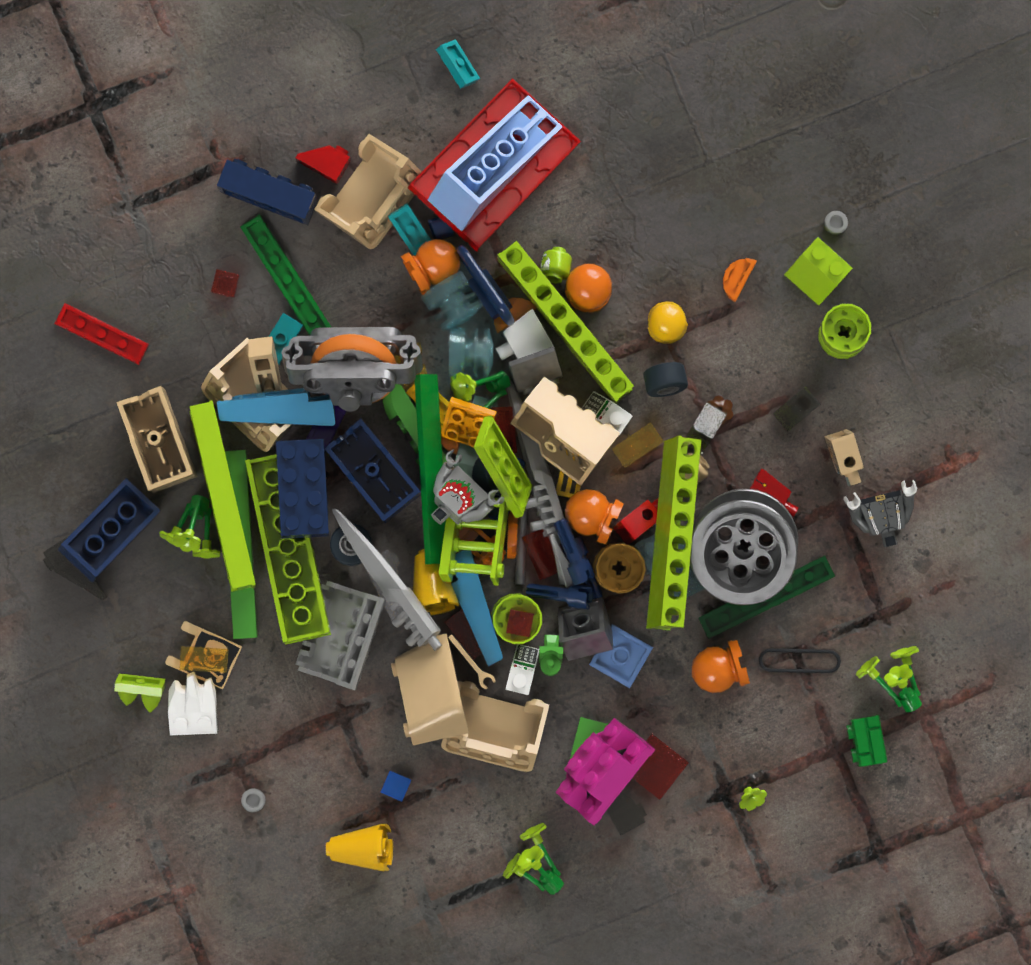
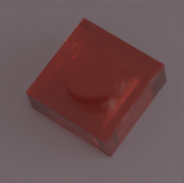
M216 269L211 293L235 298L240 275Z
M510 609L506 633L530 637L534 614Z

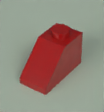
M328 145L302 152L295 157L298 163L335 184L339 183L351 162V158L348 156L349 152L338 145L335 148Z

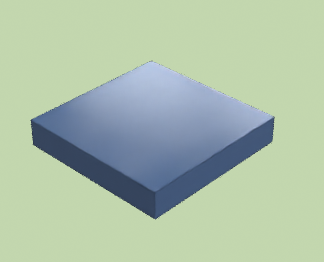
M612 624L613 650L595 654L589 665L630 688L653 647Z

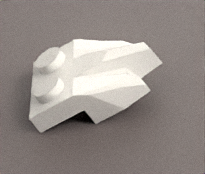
M195 672L187 674L186 685H181L179 681L174 680L169 689L168 696L170 735L217 734V698L212 678L206 679L204 684L201 685L198 683Z

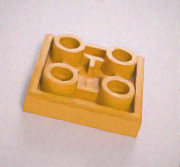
M451 397L441 437L474 448L484 417L492 416L495 419L497 411Z

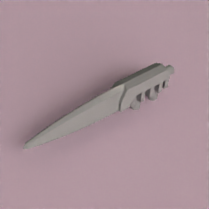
M510 379V387L507 388L514 418L521 409L520 407L523 402ZM516 428L523 459L526 462L528 478L533 485L531 495L534 498L528 499L525 509L537 507V517H540V520L530 523V529L532 532L543 529L544 537L551 534L555 535L560 545L562 543L554 523L564 519L547 460L541 456L539 444Z
M332 509L347 540L383 592L382 595L387 601L395 602L390 608L392 611L397 610L399 615L392 620V624L398 628L406 622L404 625L405 629H411L413 632L406 639V643L409 646H413L417 642L419 647L429 643L434 651L439 649L442 644L436 637L441 630L413 591L405 586L399 576L366 537L338 509Z

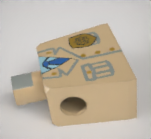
M845 429L824 436L836 472L845 476L848 486L860 483L861 479L858 470L864 467L854 433ZM850 457L849 463L844 464V460Z

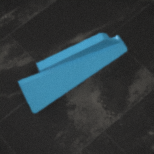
M304 388L243 394L232 397V400L217 401L220 421L335 425V407L331 402L329 394L310 397V393Z
M463 550L456 554L455 560L458 563L475 564L470 550ZM457 572L458 580L451 585L488 666H491L502 660L503 656L479 575Z

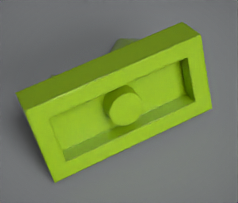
M119 673L115 681L114 691L118 692L120 699L126 706L131 704L138 694H141L145 708L151 713L161 700L166 679Z

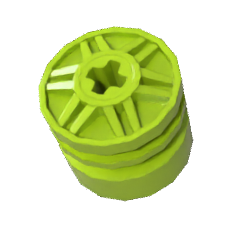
M840 304L833 307L826 313L819 328L818 340L822 349L836 359H849L856 356L863 350L871 335L870 319L862 308L853 304ZM841 330L843 332H845L846 330L848 331V335L846 337H840L838 334Z
M519 593L501 597L495 603L491 612L495 632L504 641L512 644H524L531 641L539 633L542 626V613L538 604L531 598ZM518 612L522 620L517 621L516 625H514L509 617Z

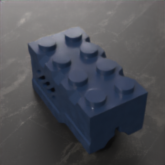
M362 419L352 425L344 435L338 437L324 448L385 524L421 495V491Z

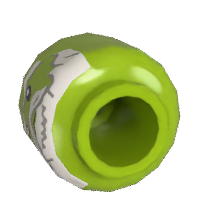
M553 247L551 250L543 253L540 270L551 283H561L570 274L572 257L566 253L564 248Z

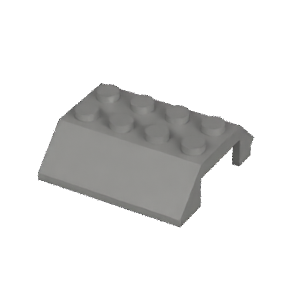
M327 581L326 585L321 584L331 635L303 641L302 645L310 647V650L300 649L295 665L299 666L298 671L320 677L352 690H357L386 599Z

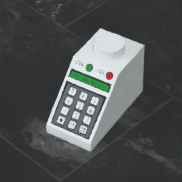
M593 391L581 408L583 410H592L596 414V420L602 424L608 423L612 425L620 434L633 417V415L595 391Z
M517 644L505 690L529 695L539 649Z

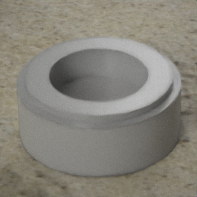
M832 211L824 219V227L832 235L843 233L848 226V219L841 211Z
M256 788L245 791L241 798L242 806L249 812L261 810L266 801L264 793Z

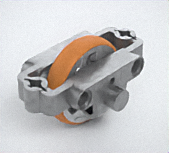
M394 327L315 328L311 331L310 336L293 337L289 345L282 350L284 369L291 384L302 385L310 393L329 394L334 406H339L341 409L350 412L357 410L360 405H372V403L383 399L393 391L395 384L412 383L416 378V374H419L423 369L420 347L416 344V338L411 335H401V332ZM400 355L401 364L396 363L394 356ZM304 356H312L310 364L305 365Z

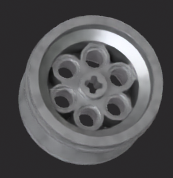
M735 489L715 497L699 513L693 527L690 564L696 579L712 596L730 604L752 605L772 598L787 585L796 567L798 532L795 522L781 502L759 490ZM743 519H751L754 525L746 528L741 524V521ZM728 527L732 533L729 536H723L719 533V529ZM763 533H769L773 539L770 542H764L760 539V536ZM742 539L745 542H750L748 548H745L743 545L739 546ZM725 550L729 556L725 559H720L716 556V552ZM760 556H765L769 559V563L761 565L756 559ZM742 564L746 566L747 571L745 573H738L734 567Z

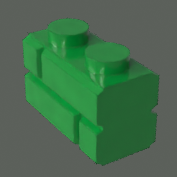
M879 715L850 719V725H846L848 739H853L854 748L850 749L852 762H857L858 767L886 763L887 756Z

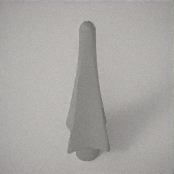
M551 534L549 538L555 556L559 584L569 588L573 584L567 570L569 562L563 554L555 535Z

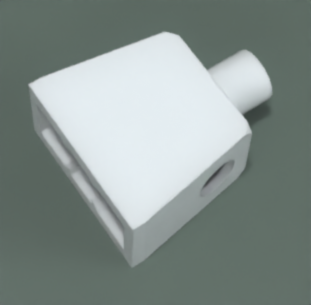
M531 309L503 332L507 342L495 349L500 359L504 360L513 354L516 359L554 346L534 310Z

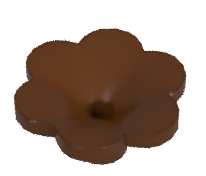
M719 395L715 396L713 401H708L705 405L707 420L714 421L717 425H723L726 420L732 419V402L724 400Z

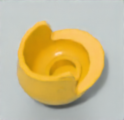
M665 301L652 307L648 316V331L655 341L671 344L680 340L685 335L688 323L684 311L678 304Z

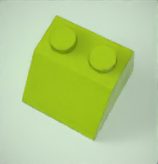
M817 237L784 275L819 306L853 268Z

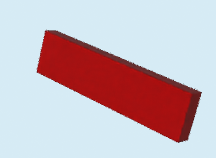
M64 303L54 323L137 365H140L150 345Z

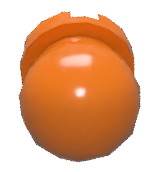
M440 239L425 242L418 248L415 256H412L410 252L400 256L412 280L416 281L420 288L418 290L423 297L432 293L430 289L432 285L441 286L449 283L457 275L460 267V257L457 249L452 243Z
M583 264L570 272L566 280L565 295L569 304L574 309L581 312L594 313L607 305L612 293V281L604 268L596 264Z
M580 490L566 502L565 519L569 526L578 534L586 536L596 534L599 536L597 542L606 545L613 530L609 525L612 518H618L624 503L618 499L615 500L614 504L609 503L606 496L597 490Z
M737 640L727 641L728 647L726 649L718 646L707 647L694 658L692 662V677L700 689L710 693H722L730 689L734 682H739L740 687L750 684L746 667L741 668L738 657L743 655Z

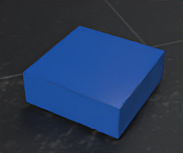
M390 770L381 793L402 802L411 779Z

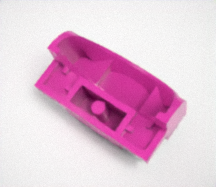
M613 718L604 728V731L597 734L593 732L577 749L564 768L567 772L566 779L560 784L556 793L565 803L576 809L589 823L595 826L655 749L634 731ZM626 749L623 755H621L617 751ZM587 791L589 792V794H591L588 799H587Z

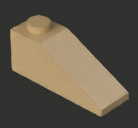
M273 337L249 339L248 357L257 393L282 390Z

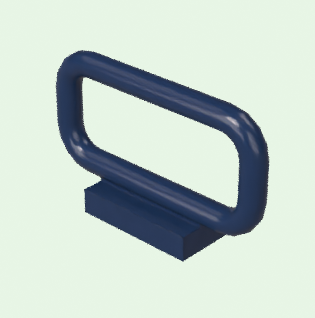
M459 245L457 253L472 276L467 281L469 287L493 320L500 316L506 325L512 326L514 318L510 312V309L513 308L511 303L488 270L484 269L482 271L467 248Z

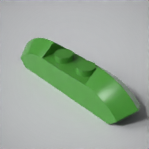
M395 384L393 391L383 398L384 409L389 420L397 417L400 418L397 424L404 434L407 432L410 434L413 440L409 443L417 454L419 453L416 408L403 387ZM442 451V460H443V464H444V462H447V461H446V456H445L444 452ZM417 458L415 461L419 465V458Z

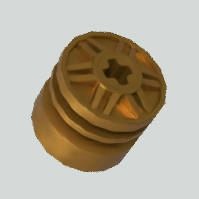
M622 543L605 546L597 553L593 562V571L598 584L604 589L616 593H627L637 588L643 581L646 571L645 561L641 553L633 546ZM617 561H620L619 563L621 566H624V569L616 575V571L612 570V566L616 565Z

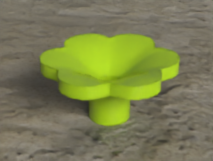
M747 787L743 791L744 795L741 797L742 801L739 803L741 809L746 808L747 811H751L756 806L764 804L767 792L759 788L752 789V787Z

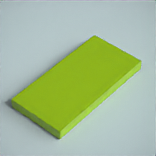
M492 416L484 417L474 449L502 497H504L514 517H523L533 485Z

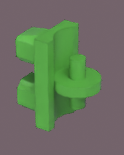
M545 635L544 646H539L540 668L545 675L554 676L561 668L563 647H559V635Z

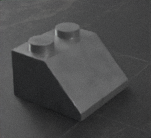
M554 347L509 362V369L518 393L523 391L524 395L530 394L543 377L558 384L559 378L563 376Z
M603 597L593 599L591 603H587L590 606L589 610L571 608L569 606L558 608L559 643L563 647L568 661L613 650L612 629Z

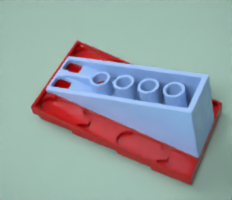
M512 78L410 183L408 189L414 195H417L427 207L434 211L439 218L477 251L572 153L581 141Z

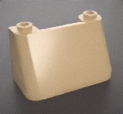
M368 134L358 148L362 162L338 195L335 197L332 194H327L321 197L314 210L368 249H374L393 225L388 215L409 203L413 198L414 194L408 189V186L422 171L409 158Z
M248 338L209 371L201 386L203 394L209 401L213 400V404L216 407L217 401L232 400V397L237 395L257 393L248 357ZM281 383V385H282V390H288V389ZM232 422L264 452H268L275 446L276 441H279L295 425Z
M447 633L437 635L436 638L442 646L436 651L433 650L429 643L420 647L416 646L395 657V663H391L394 677L398 676L407 719V723L403 724L406 738L411 737L413 745L469 733Z
M458 681L469 733L442 739L441 747L447 752L518 771H532L550 704H546L539 699H532L526 702L525 706L479 695L480 691L473 682Z

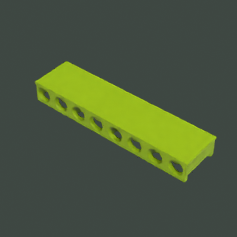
M515 241L502 253L497 254L498 262L536 306L537 310L608 398L615 404H618L623 397L633 390L634 385L521 245Z
M210 400L207 403L190 406V417L231 592L250 587L255 588L256 583L213 400Z
M676 436L664 441L646 629L670 630L675 627L684 628L701 440ZM690 444L694 446L693 455H687V448ZM691 473H692V476H691L690 479L685 478V474H691ZM683 497H690L688 502H682ZM688 520L686 526L680 525L681 521ZM678 544L685 545V548L678 549ZM676 568H683L682 573H676ZM681 591V595L679 597L674 596V592ZM672 615H679L678 620L674 623H671Z
M277 454L245 460L283 643L287 645L331 635L311 537L281 539Z

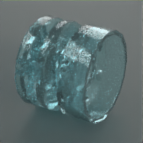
M462 271L438 283L421 297L429 311L438 308L442 310L434 319L438 322L447 318L439 326L443 332L464 324L484 306L481 300L470 304L477 297L475 292L464 295L463 292L467 290L470 283Z
M450 328L449 377H456V374L459 372L466 375L467 367H472L474 378L478 377V367H483V378L489 377L493 365V340L490 328H484V339H478V328L474 329L472 339L467 338L466 328Z

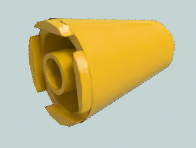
M425 550L418 551L419 554L414 558L413 593L431 615L454 610L455 605L459 606V601L451 582H443L440 578V564H425Z
M379 824L331 837L330 842L326 843V855L330 856V859L335 862L378 871H389L390 869L387 865H392L393 839H388L387 832H391L388 824Z

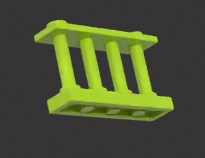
M505 500L501 504H494V507H500L498 520L482 519L469 523L462 521L456 524L450 517L446 519L439 567V576L443 582H452L453 574L456 575L457 572L490 575L493 585L499 586V578L504 576L502 556L508 512L510 510ZM465 527L496 530L495 543L461 540L458 538L459 529L462 530ZM460 550L493 552L492 565L458 563L455 560L456 552Z

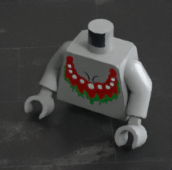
M454 449L446 454L447 462H444L439 470L433 488L435 494L434 502L438 508L431 516L440 525L448 517L456 524L462 521L469 523L482 520L494 508V504L504 502V497H500L497 501L494 499L495 494L499 490H492L487 494L458 465L454 468L453 465L462 460V455H459L456 461L451 458Z

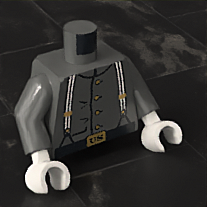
M912 480L913 485L909 488L906 487L905 481L901 482L903 494L902 490L860 500L854 492V500L850 502L845 496L843 499L849 507L852 522L863 533H869L870 536L881 534L884 548L897 545L895 530L905 528V524L909 522L914 508V494L917 491L915 481Z

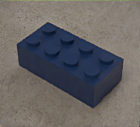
M235 158L233 162L226 160L217 184L220 192L307 226L318 202L312 187L302 183L299 186L293 185L289 178L278 175L277 178L272 177L269 171L260 167H256L253 170L247 166L246 162Z
M324 439L276 441L281 539L329 536Z
M126 478L60 545L58 551L93 583L157 517L161 510Z

